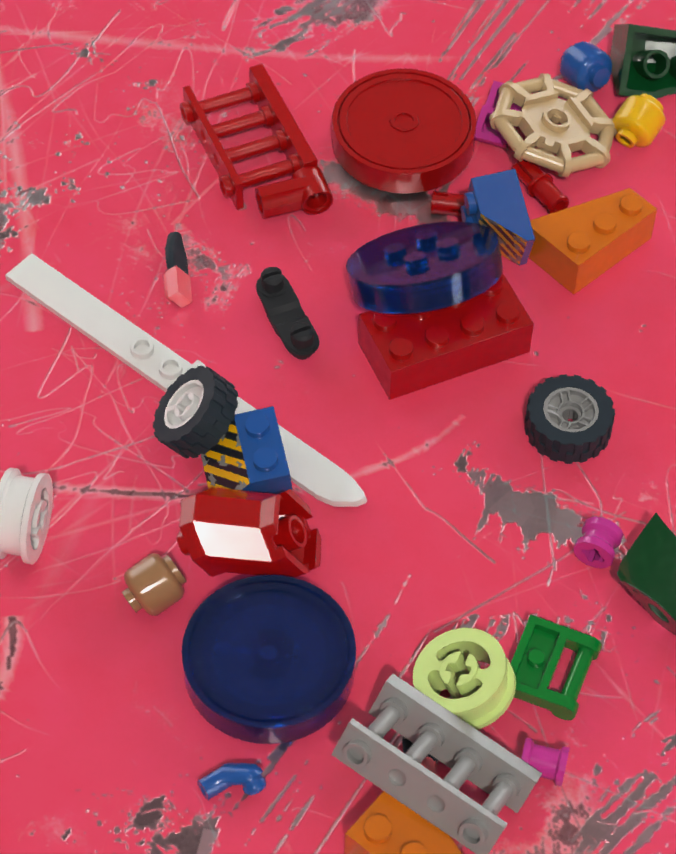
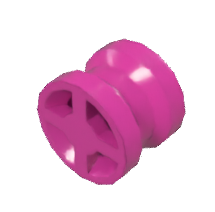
M590 517L583 524V537L576 540L573 552L586 565L601 569L608 568L612 565L615 558L614 548L620 546L623 539L622 529L611 520L603 517Z

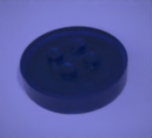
M453 221L411 226L373 239L361 246L350 256L346 269L353 300L359 306L379 313L409 314L449 307L485 292L500 279L503 273V263L498 236L493 230L476 223Z
M257 575L234 581L218 589L201 603L187 625L182 643V664L186 689L193 705L206 721L231 737L257 744H278L301 739L329 723L342 709L351 693L356 667V642L353 628L339 604L322 589L306 581L282 575Z

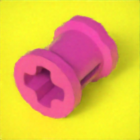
M526 737L521 760L541 772V778L554 780L556 786L562 787L570 747L563 746L560 750L534 744L533 739Z

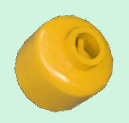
M648 94L628 97L613 117V123L617 131L616 139L628 148L649 146L666 121L662 104Z

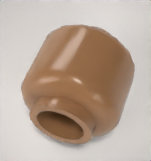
M151 553L125 572L124 580L128 588L122 591V594L135 612L143 608L149 615L157 616L183 597L184 588L182 585L187 580L168 554L162 558L157 553Z

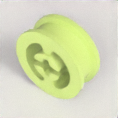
M457 628L440 634L423 648L414 665L413 684L415 689L478 730L495 722L508 709L516 690V676L502 646L492 635L475 628ZM477 661L490 665L486 669H481ZM447 689L453 699L442 697L439 694L442 690Z

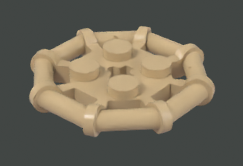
M541 73L537 78L516 83L507 81L499 88L500 96L495 111L489 117L491 127L500 132L514 151L515 159L520 162L526 160L556 171L560 177H569L570 173L592 167H605L611 160L610 149L613 138L617 134L613 119H609L593 98L594 93L588 88L581 90L552 79L550 74ZM515 103L522 107L521 111L510 109L511 105ZM514 127H519L527 138L523 140ZM590 133L598 134V141L589 137ZM582 150L585 153L584 155L571 157V152Z

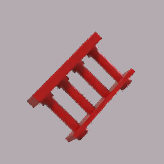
M263 64L249 67L250 82L246 83L245 88L198 102L193 90L188 85L183 87L184 102L180 103V111L186 124L191 123L219 175V184L224 197H230L237 210L244 208V188L289 174L293 176L296 171L305 166L313 165L318 167V159ZM249 101L252 104L256 103L259 108L258 112L212 126L206 114ZM264 125L265 128L270 127L273 132L272 136L224 150L219 138ZM276 149L279 152L283 151L286 155V160L239 175L232 164Z

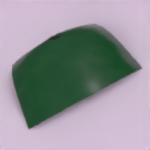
M655 513L619 565L617 575L629 592L655 621L676 635V536L658 514Z

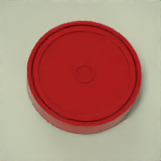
M416 69L378 71L355 81L339 96L332 114L333 151L343 169L353 178L369 187L401 194L429 191L455 179L469 164L475 145L476 114L472 103L464 92L441 76Z

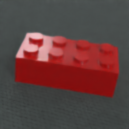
M497 268L448 286L446 285L445 287L443 286L442 288L440 287L439 289L359 314L358 344L386 395L391 400L530 352L534 323L501 269Z

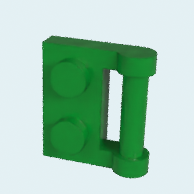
M530 614L510 663L516 676L514 698L550 710L553 715L560 719L573 720L579 708L577 702L579 693L592 660L597 659L602 648L601 642L593 636ZM568 648L573 650L576 656L561 693L550 690L549 687L564 649Z

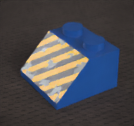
M516 169L471 178L468 192L464 193L465 206H461V217L464 227H471L474 240L517 265L526 264L535 237Z
M274 406L235 414L226 434L207 453L201 454L208 489L213 487L278 494L289 489L292 490L290 472Z

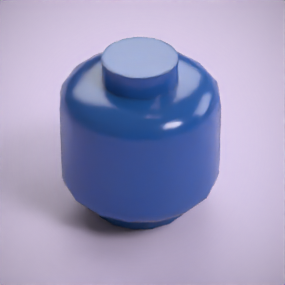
M582 41L570 46L563 53L560 72L562 78L573 87L581 90L588 88L592 92H596L608 82L612 73V61L606 52L590 42Z

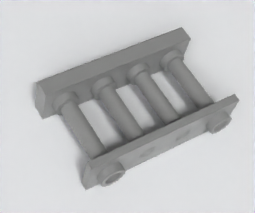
M392 674L385 682L369 711V714L376 719L366 728L352 718L331 755L474 853L489 854L508 824L497 815L504 806L518 813L542 773L395 674ZM391 728L413 743L406 753H403L383 739ZM428 754L451 768L444 779L421 765ZM466 779L489 794L482 806L459 791Z

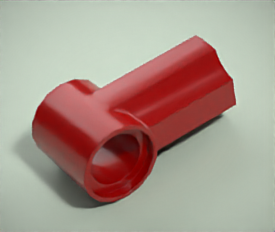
M313 165L300 168L294 173L292 179L255 187V196L262 218L301 209L306 214L316 215L328 210L334 200L322 170Z

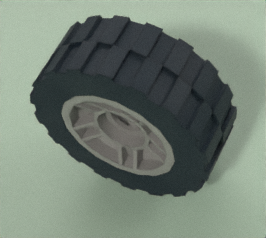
M559 375L556 378L550 377L546 379L542 384L539 383L535 387L534 393L530 394L525 416V433L529 436L531 446H535L538 449L537 452L542 456L546 455L550 457V460L556 462L557 460L563 461L565 464H572V462L582 463L591 457L595 458L602 449L604 450L607 447L614 423L615 409L612 407L613 401L611 396L608 397L606 390L602 386L596 385L595 381L581 378L582 376Z

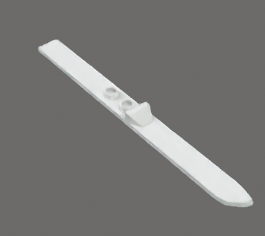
M33 253L5 275L8 282L164 392H167L168 387L177 380L176 378L186 373L187 370L197 368V366H204L206 368L205 364L199 360H196L193 364L189 363ZM237 397L238 407L235 410V414L257 410L240 397ZM278 424L293 483L317 500L333 507H358L368 501L364 491L347 472Z

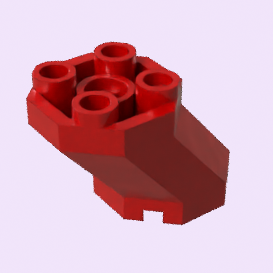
M212 487L181 499L179 523L181 531L177 534V543L181 552L184 555H190L192 561L211 577L227 572L292 579L320 566L321 536L318 528L310 530L307 519L313 517L311 510L291 489L278 494Z

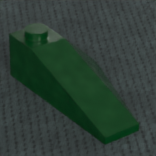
M616 24L614 26L610 53L616 95L630 97L632 95L648 94L654 98H660L676 94V31L634 24Z

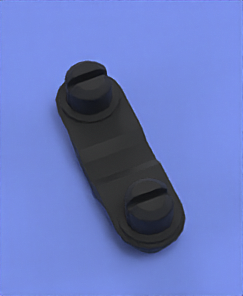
M268 267L261 272V277L256 283V291L263 303L266 315L276 334L282 339L286 349L297 359H307L318 349L319 337L308 316L305 315L292 286L286 277L282 275L281 270L277 267Z

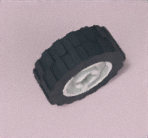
M204 366L191 368L176 378L177 380L168 387L167 392L162 396L158 409L155 411V420L153 422L155 437L184 458H197L200 454L207 453L211 447L215 446L228 431V427L235 417V410L238 407V392L234 389L235 386L207 366L206 368Z

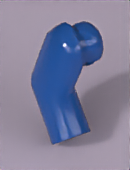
M226 763L198 780L197 784L204 797L209 800L232 785L241 784L243 791L247 795L252 796L265 789L267 782L261 775L263 770L255 763Z

